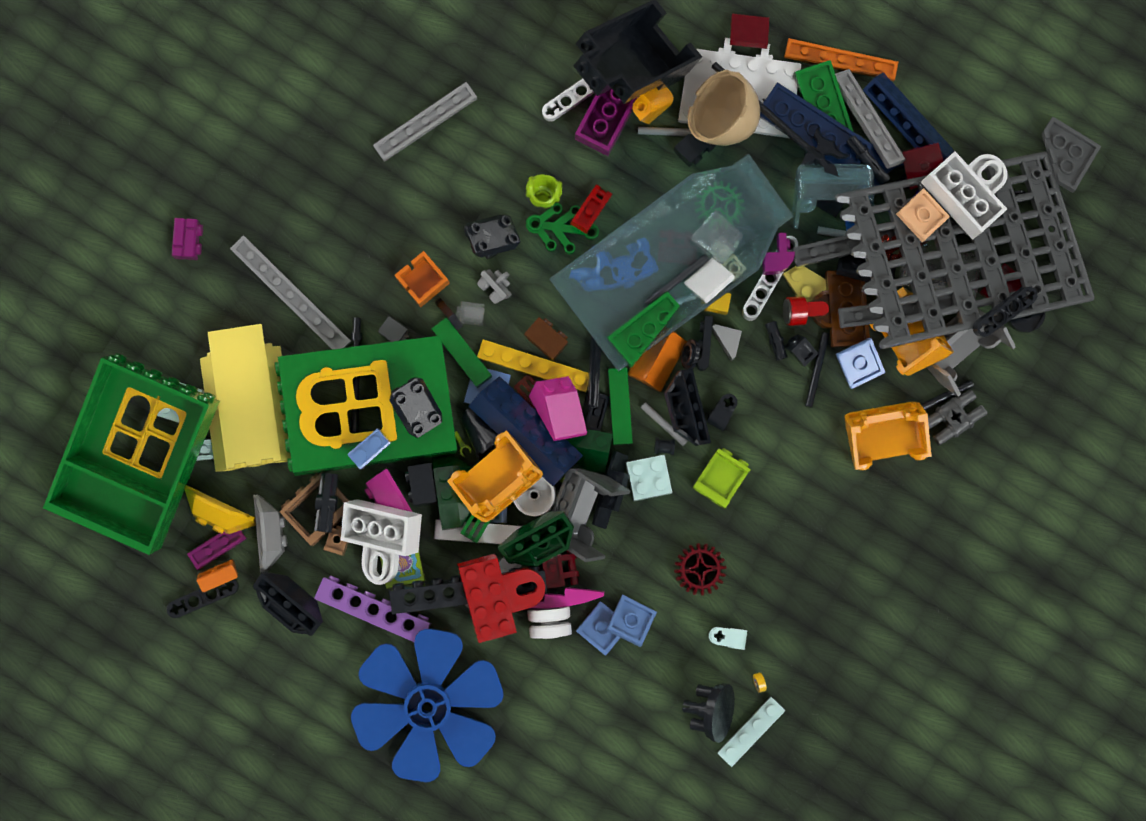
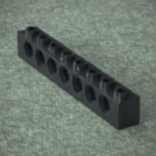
M539 565L536 567L529 566V569L536 571L542 577L545 583V594H547L545 570L543 567L540 568ZM511 568L509 569V572L518 570L520 568ZM460 575L452 576L449 580L434 578L431 582L426 583L423 580L413 581L411 585L396 583L392 587H388L392 614L467 604ZM536 583L521 584L517 586L516 592L518 594L532 592L536 589ZM451 587L454 591L451 595H444V589ZM426 590H433L434 595L431 598L424 597V592ZM408 592L415 594V597L410 601L404 599L405 594Z

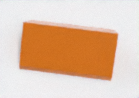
M663 328L635 365L630 368L628 375L661 392L687 341L674 331Z

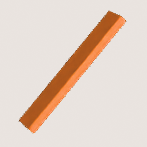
M788 38L784 58L815 65L831 60L833 69L843 71L850 69L852 73L876 77L884 72L891 81L895 80L899 63L898 61Z

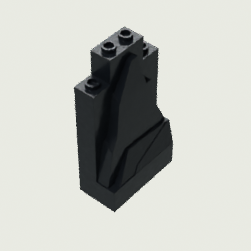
M657 0L647 2L584 32L576 42V45L583 54L573 67L597 96L612 89L625 104L656 87L658 90H661L681 81L702 58L691 42L686 44L679 52L659 28V22L667 13Z

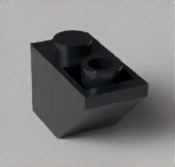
M688 134L674 147V152L690 167L692 164L696 166L703 159L702 155L706 151L711 152L717 145L700 141L693 134Z

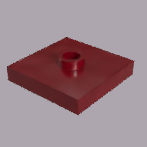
M939 142L901 152L905 157L903 163L907 179L927 176L943 162ZM917 185L910 187V190L918 188Z

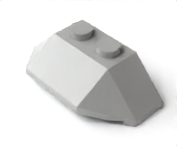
M253 495L260 572H268L285 551L284 547L287 546V537L283 535L285 518L281 516L280 511L263 497Z

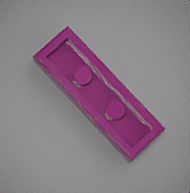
M242 530L231 534L219 533L187 553L195 568L199 570L247 538Z

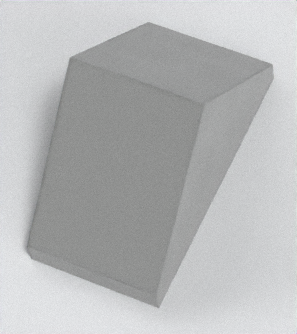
M715 324L712 326V332L729 360L732 361L736 357L742 331Z

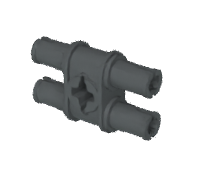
M971 389L957 398L952 397L950 401L941 407H937L935 409L936 412L928 417L929 429L942 421L946 424L947 428L933 436L938 446L953 437L958 438L961 433L969 428H973L975 422L987 415V411L982 405L968 414L963 410L964 406L977 398ZM957 414V420L953 421L951 417Z

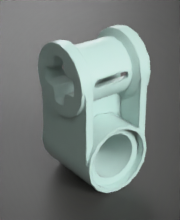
M714 627L710 630L709 639L712 643L745 650L747 630ZM718 631H720V634L723 635V638H719V640L717 641V638L714 637V634H718Z

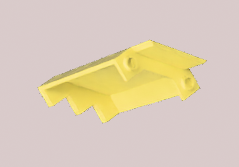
M262 324L208 332L210 352L207 353L206 357L200 358L204 392L215 395V399L220 401L209 428L215 472L288 462L287 459L291 458V454L287 453L285 445L288 433L285 434L282 420H286L285 414L282 415L280 401L283 400V395L280 396L277 382L281 381L280 376L277 377L275 362H278V357L282 356L281 347L272 346V343L264 344Z

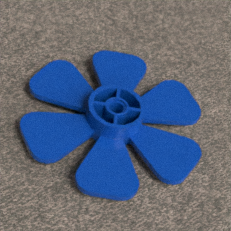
M429 628L419 631L414 640L422 682H415L399 650L392 644L385 643L379 645L359 669V678L363 685L405 699L404 704L360 703L355 706L351 714V722L358 741L364 749L369 751L381 748L409 723L413 728L394 756L392 769L400 778L420 782H431L440 773V761L433 732L438 728L456 761L464 767L475 766L495 742V731L490 725L450 712L451 707L492 708L500 704L504 695L495 667L486 660L473 663L447 688L441 686L461 654L463 642L453 632ZM426 702L431 703L433 706L429 711L422 708V705Z

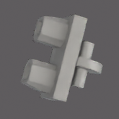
M489 269L481 273L482 277L477 282V285L483 291L489 286L495 290L489 295L494 304L512 295L506 288L511 284L507 280L510 275L508 272L502 274L497 270L493 273Z

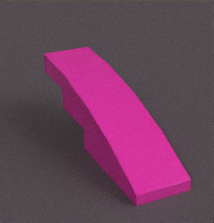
M566 587L565 595L547 593L544 600H541L536 606L531 608L548 609L582 604L603 597L605 591Z

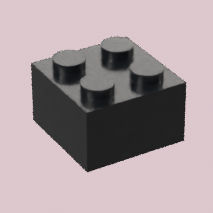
M428 463L409 466L408 471L405 472L406 483L410 484L411 491H408L409 502L413 503L415 507L438 504L433 465Z

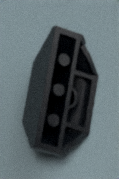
M693 369L677 371L664 393L673 431L695 446L710 444L711 440Z
M268 572L261 573L253 588L257 592L262 607L292 633L313 636L323 622L317 600L288 576Z

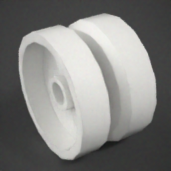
M541 477L514 501V504L525 515L542 516L551 511L555 505L557 497L555 486H552ZM532 492L538 493V497L536 499L531 498Z
M569 606L527 610L530 622H541L529 627L530 638L550 639L572 634L571 623L559 622L570 617Z

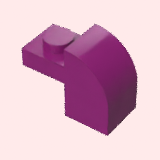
M778 233L777 252L763 253V275L780 274L791 265L795 252H787V250H790V238L786 237V233Z

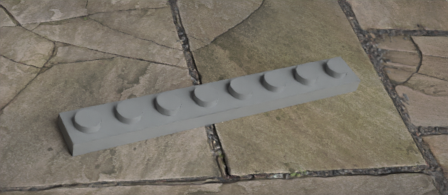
M244 235L230 248L332 350L346 348L351 343Z

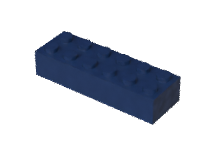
M500 376L484 388L469 405L497 434L507 430L543 472L542 477L552 486L561 480L567 471L572 469L583 457L566 439L553 441L538 412Z

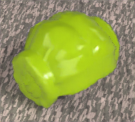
M544 174L528 178L526 196L530 198L534 206L549 208L555 202L560 201V196L562 195L561 181Z

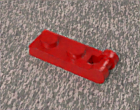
M597 184L571 221L572 226L586 234L613 195L609 191L605 192L602 190V187Z

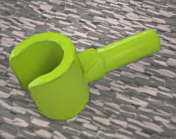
M456 431L455 438L460 446V454L465 457L462 449L466 447L471 453V448L465 445Z

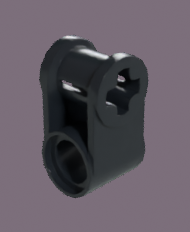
M733 394L722 396L706 422L724 431L737 407V398ZM731 398L733 406L725 407L724 399Z

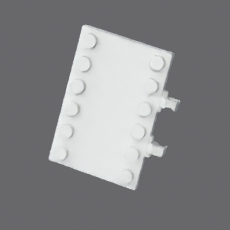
M725 38L724 48H719L718 52L697 49L702 58L685 75L678 122L688 124V110L690 106H693L697 97L695 95L696 91L710 76L717 73L711 68L715 62L725 70L741 73L752 85L758 99L762 103H764L763 99L766 100L777 82L797 95L798 85L794 72L801 70V64L772 60L773 55H769L770 44H768L767 49L762 48L761 55L756 54V57L735 54L736 51H731L730 38ZM761 118L754 132L756 134L789 138Z

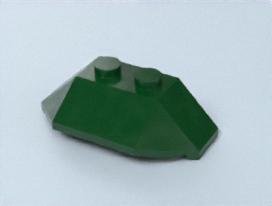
M452 454L432 457L442 531L462 528L471 513L447 480L451 478L455 471L465 470L468 472L472 469V466Z
M564 511L548 512L518 528L498 546V549L509 564L516 563L536 567L569 549L574 526Z

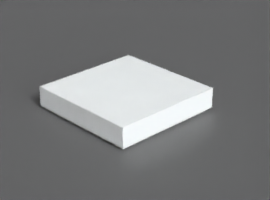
M711 258L684 282V285L707 304L731 283L735 277L725 267Z

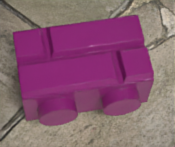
M174 218L172 257L175 259L198 260V255H201L202 245L199 243V236L203 235V225H200L197 219Z

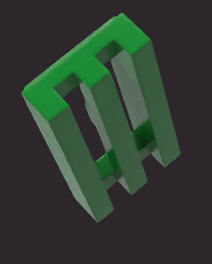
M471 515L460 534L477 544L490 521L484 523L478 535L474 538L472 535L481 520L478 519L468 534L466 530L474 519V516Z

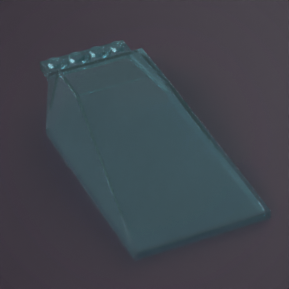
M747 154L733 165L690 174L553 275L550 281L619 372L628 364L607 340V337L648 307L644 302L647 298L704 254L709 260L711 258L716 260L735 277L731 283L707 304L684 285V282L691 275L671 289L669 293L680 305V308L646 351L758 271L777 229L794 216L752 157Z

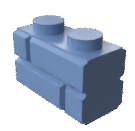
M377 428L347 455L359 469H362L386 449L391 442Z

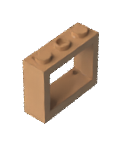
M316 473L309 480L311 483L306 487L302 486L295 493L297 496L293 500L288 499L281 506L282 510L280 511L283 517L311 546L317 544L327 532L315 531L310 535L291 512L320 486L321 473ZM337 487L336 495L343 503L350 501ZM344 504L334 513L332 528L343 519Z

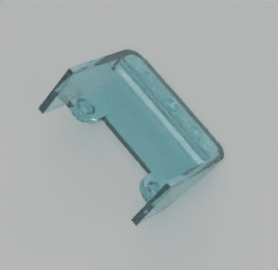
M814 163L812 165H800L796 171L792 207L794 228L798 229L800 213L813 211L817 200H835L836 194L874 187L873 169L869 165L835 164L839 175L837 177L824 172V167L820 164L817 166ZM874 194L868 195L871 206H874Z

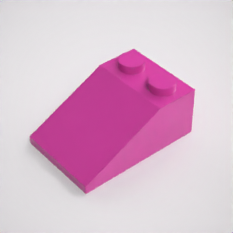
M569 376L537 381L529 398L553 441L586 435L587 430L578 393Z

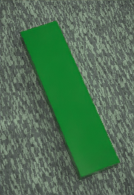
M447 318L431 328L436 336L441 335L442 344L477 388L492 378L490 372Z
M627 367L608 369L613 445L633 444Z

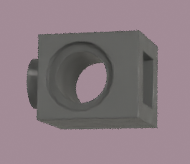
M388 317L378 330V333L390 342L408 340L409 338L407 335L409 333L408 329L391 317Z

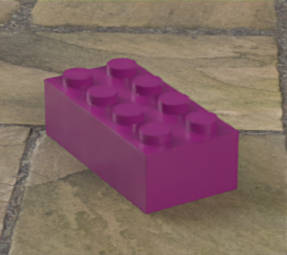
M612 89L599 96L595 95L575 133V140L609 156L633 111V103L640 96L624 104Z

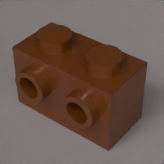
M538 317L524 333V337L554 361L568 345L566 340L568 337L560 330L556 332L552 328L553 324L548 319L544 318L542 320Z

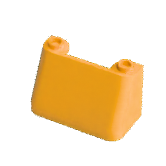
M656 87L640 95L635 100L632 106L633 112L640 121L650 124L671 106L674 100L673 94L668 87L658 90Z
M904 287L897 291L899 298L913 295L912 292ZM922 321L907 324L910 335L925 332ZM881 332L885 338L888 336L887 332ZM944 335L891 347L898 357L897 370L902 375L905 374L907 376L933 365L954 353Z
M906 402L850 412L845 415L846 430L855 470H867L872 466L873 460L909 454L915 460H924L926 457H931L928 414L918 402Z
M507 430L496 436L494 442L496 448L468 472L457 470L447 480L470 513L482 522H488L495 518L543 476L542 470Z

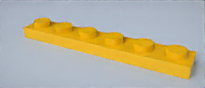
M484 339L482 340L477 355L481 360L544 380L569 376L576 390L585 393L587 391L588 372Z

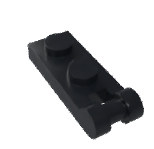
M705 316L704 321H700L699 332H703L702 340L699 339L701 358L696 365L699 371H705L709 366L713 316Z

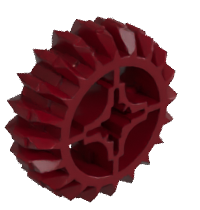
M697 543L696 550H694L692 545H689L691 552L688 553L686 549H683L685 557L682 555L677 556L682 562H675V565L680 566V569L674 570V573L681 574V576L676 577V580L683 579L684 582L680 584V587L687 584L686 592L693 588V595H696L697 590H700V594L703 596L705 593L704 589H707L708 594H711V586L717 590L718 586L715 583L723 584L719 576L726 577L725 573H721V569L724 570L727 567L720 566V563L724 562L725 559L721 558L718 560L717 557L721 553L717 552L714 555L715 547H711L708 551V544H704L703 549H701L700 543ZM702 553L711 557L715 565H706L703 561ZM696 554L695 565L685 568L688 558ZM699 559L700 564H702V567L704 566L705 568H710L709 570L703 571L702 575H699L698 572L696 573V571L690 570L695 569L699 566ZM716 571L713 580L705 585L706 573ZM685 573L695 574L699 586L691 583Z

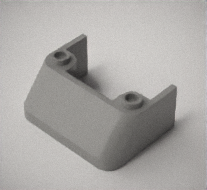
M978 309L979 315L982 317L985 313ZM955 316L945 326L960 324L958 316ZM1004 325L987 337L975 335L973 329L944 335L954 353L926 368L941 385L959 397L961 393L955 384L957 373L953 369L980 345L987 349L994 348L1000 342H1003L1012 349L1016 348Z

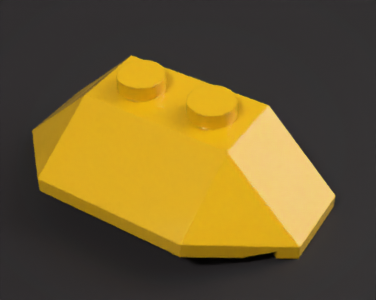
M185 486L184 489L190 509L197 523L206 526V524L213 526L212 529L220 534H223V532L231 534L256 525L255 517L190 486Z

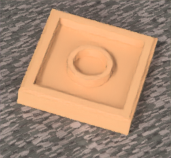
M924 188L896 213L921 242H924L950 217Z

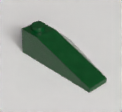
M586 429V435L566 439L583 455L576 463L577 465L586 470L605 473L613 434Z

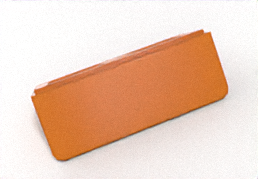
M231 559L199 573L196 581L201 591L206 592L236 579L238 574L234 560Z

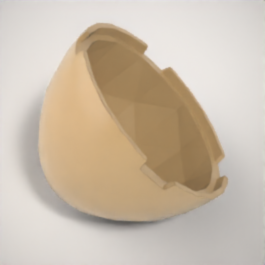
M729 70L717 72L710 76L696 91L695 95L697 97L693 106H690L688 110V127L695 138L712 145L728 146L742 142L756 131L760 121L759 99L752 85L741 73Z

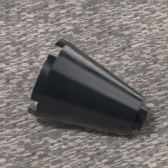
M468 408L462 413L461 421L476 457L481 461L496 448L494 442L498 434L471 408Z

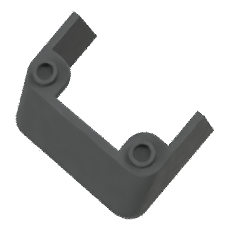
M579 468L568 470L552 512L564 511L574 526L568 551L584 562L605 559L604 554L592 547L594 533L586 526L598 493L601 495L617 496L629 494L631 490L605 475Z

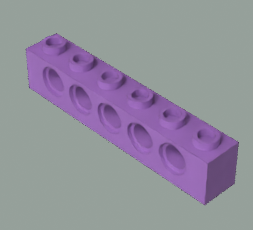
M331 575L329 578L323 577L314 598L414 642L419 631L429 629L432 624L428 622V617L418 614L416 617L411 615V612L396 614V621L391 623L387 620V614L391 611L389 600L383 598L382 601L375 599V594L365 591L364 594L358 592V587L349 583L346 586L339 583L340 579ZM338 588L343 591V597L339 600L334 597V591ZM354 596H358L361 599V604L358 607H354L351 603ZM372 604H376L379 607V612L376 615H372L369 612V607ZM407 619L414 621L415 626L412 630H407L404 626Z

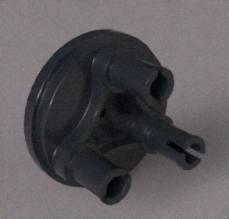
M726 683L717 684L715 687L698 684L696 695L697 697L708 698L707 702L697 703L685 700L683 705L690 706V708L682 707V711L704 718V720L691 719L690 729L705 732L708 739L720 743L726 737L733 719L735 706L733 687Z

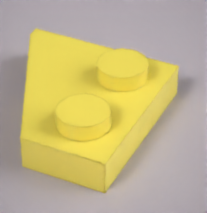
M795 266L783 273L784 278L797 297L804 296L807 302H811L816 295L826 290V279L804 266Z

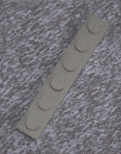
M850 69L836 73L842 97L871 144H873L886 168L902 164L905 161V157Z
M465 82L382 138L373 147L385 162L477 100V96L468 83Z

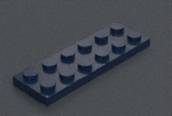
M778 82L763 103L804 141L815 148L817 147V142L813 136L816 129L820 127L823 137L835 141L837 149L842 153L850 154L845 159H837L833 156L825 155V160L829 164H835L837 169L852 177L860 165L861 160L856 159V154L846 143L847 140L854 135L865 148L868 147L870 150L873 144ZM760 112V118L762 120L766 121L767 123H769L770 125L784 133L763 113Z

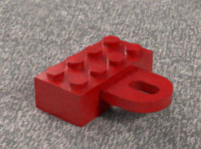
M495 553L457 564L478 643L517 633L512 613L534 607L544 597L545 583L539 573L529 568H522L501 574L498 558ZM528 582L536 583V589L532 592L518 594L516 592L517 586Z

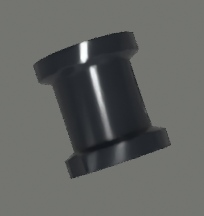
M659 437L655 438L654 454L668 453L674 455L675 439L662 440Z

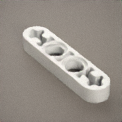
M581 79L543 106L542 115L544 119L555 121L594 94V91L590 90L589 85L584 79ZM583 86L587 92L585 95L580 96L576 93V89ZM563 97L571 99L569 106L561 104L560 101ZM557 102L559 108L554 111V115H546L547 109L553 110L556 108L555 103Z

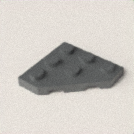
M1052 117L1042 132L1043 141L1057 184L1074 193L1101 146Z

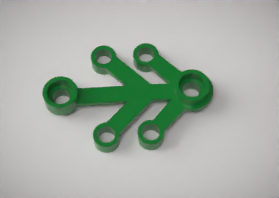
M554 203L542 215H531L526 220L527 230L533 234L537 233L549 252L555 251L557 244L549 238L545 230H551L568 255L575 252V245L567 239L564 233L584 235L588 240H594L599 235V229L595 224L590 228V230L595 232L593 236L582 232L572 225H565L575 216L572 210L580 209L577 205L572 206L570 211L553 223L545 221L553 215L562 213V205L560 203ZM559 206L560 211L555 212L553 208ZM535 221L539 223L536 228L532 227V223ZM549 243H554L555 246L554 248L550 249L547 245ZM569 245L573 247V250L570 252L566 250V247Z

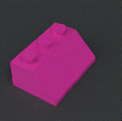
M388 469L383 470L366 483L364 491L369 499L373 498L376 504L412 512Z

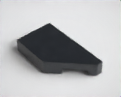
M441 298L437 300L435 304L451 322L456 330L463 327Z

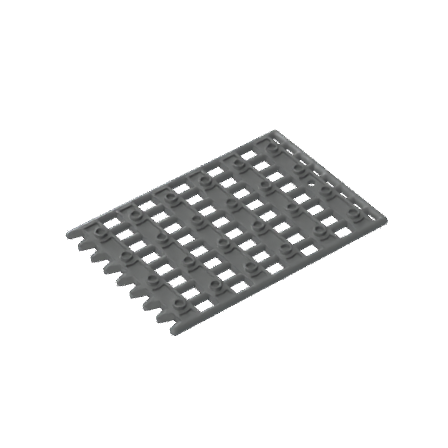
M1043 151L1001 160L1005 167L1019 164L1022 175L1009 177L1007 171L1006 183L994 194L1007 210L973 240L971 239V243L960 246L957 245L955 235L966 232L960 226L952 228L948 218L925 240H934L937 251L923 253L920 245L921 241L896 215L912 199H906L903 188L916 185L919 192L924 188L942 207L921 183L927 176L836 194L835 200L837 202L849 204V207L840 213V218L855 224L846 231L845 236L849 239L860 241L859 245L852 248L851 255L856 258H865L866 261L858 266L856 273L860 276L871 277V281L863 285L862 292L867 295H876L877 297L876 300L868 305L867 310L871 313L882 314V318L874 323L873 329L878 332L888 333V336L879 343L881 349L973 329L974 322L980 318L977 308L991 305L993 309L1014 293H1009L1006 282L1020 279L1022 287L1035 288L1038 297L1029 308H1026L1012 319L1082 304L1095 299L1060 187L1055 179L1048 152ZM1040 160H1043L1046 170L1042 169ZM987 166L982 171L986 172L988 180L995 175V169L991 166ZM1046 177L1049 179L1051 188L1048 187ZM1025 182L1028 193L1015 195L1012 184ZM882 193L885 204L871 206L868 195ZM1051 195L1055 197L1056 206H1054ZM1031 200L1034 210L1021 213L1017 202ZM888 211L891 222L877 224L874 213ZM1057 213H1060V216H1061V219H1062V222H1063V223H1061V224H1060V221H1059V218H1058ZM1036 218L1039 228L1026 231L1023 220ZM1003 225L1006 236L992 238L989 228ZM1049 226L1054 229L1053 232H1050L1048 230ZM894 229L897 240L882 243L879 232ZM1064 230H1065V232H1066L1068 241L1065 240V237H1064V234H1063V231H1064ZM1042 235L1045 246L1032 249L1029 238ZM1008 243L1011 254L998 256L995 245ZM899 247L902 258L888 261L885 250ZM1069 248L1072 250L1074 259H1071ZM974 250L977 261L963 264L960 253ZM1048 253L1051 264L1038 267L1035 256ZM940 258L943 269L929 272L926 261ZM1014 261L1017 272L1003 274L1001 263ZM905 265L908 276L893 279L890 268ZM1074 266H1077L1080 277H1077ZM980 268L983 279L969 282L966 271ZM1053 271L1057 282L1044 285L1040 274ZM945 276L948 287L934 290L931 279ZM910 284L913 295L899 298L896 287ZM1080 284H1083L1086 295H1083ZM986 287L988 298L975 300L972 289ZM1059 289L1062 300L1049 303L1046 292ZM1026 292L1027 295L1025 296V298L1029 299L1028 295L1030 294V292ZM951 294L954 305L940 308L937 297ZM1011 301L1009 303V309L1013 312L1015 309L1013 302ZM916 302L919 313L905 316L902 305ZM996 312L994 315V320L997 323L1002 317L1000 312ZM957 313L960 324L946 327L943 316ZM922 321L925 332L910 335L907 324Z

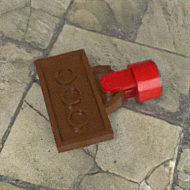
M826 271V290L816 295L812 302H807L804 296L787 297L784 300L783 318L788 326L805 325L808 317H812L817 325L830 329L831 348L851 347L870 338L869 325L840 328L838 308L867 305L866 294L862 292V287L865 284L864 281L837 275L836 271Z

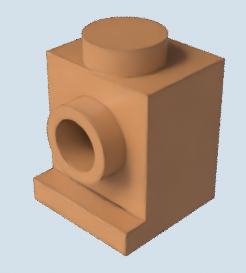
M336 525L335 529L332 528V533H329L323 550L344 556L348 542L341 541V526ZM336 536L340 537L339 543L334 542Z

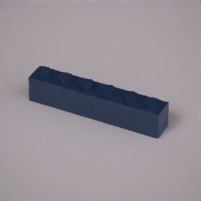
M884 72L876 76L863 89L866 95L914 148L939 142L943 161L955 152Z

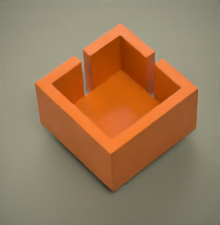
M424 251L411 261L414 267L413 270L407 264L394 275L420 308L450 284L447 277Z

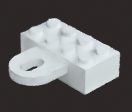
M955 151L921 181L924 187L972 240L1007 210L1003 203L994 195L1006 183L1007 169L1004 163L994 155H980L967 165ZM987 166L995 169V175L990 180H985L981 176L982 171Z
M359 499L344 502L341 541L363 546L362 569L370 582L378 585L391 582L398 572L399 555L408 556L418 553L422 514ZM379 556L383 560L381 575H379L377 572V561Z

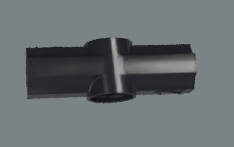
M321 473L320 488L315 503V510L317 511L315 531L332 533L334 512L337 510L338 496L336 495L338 474Z

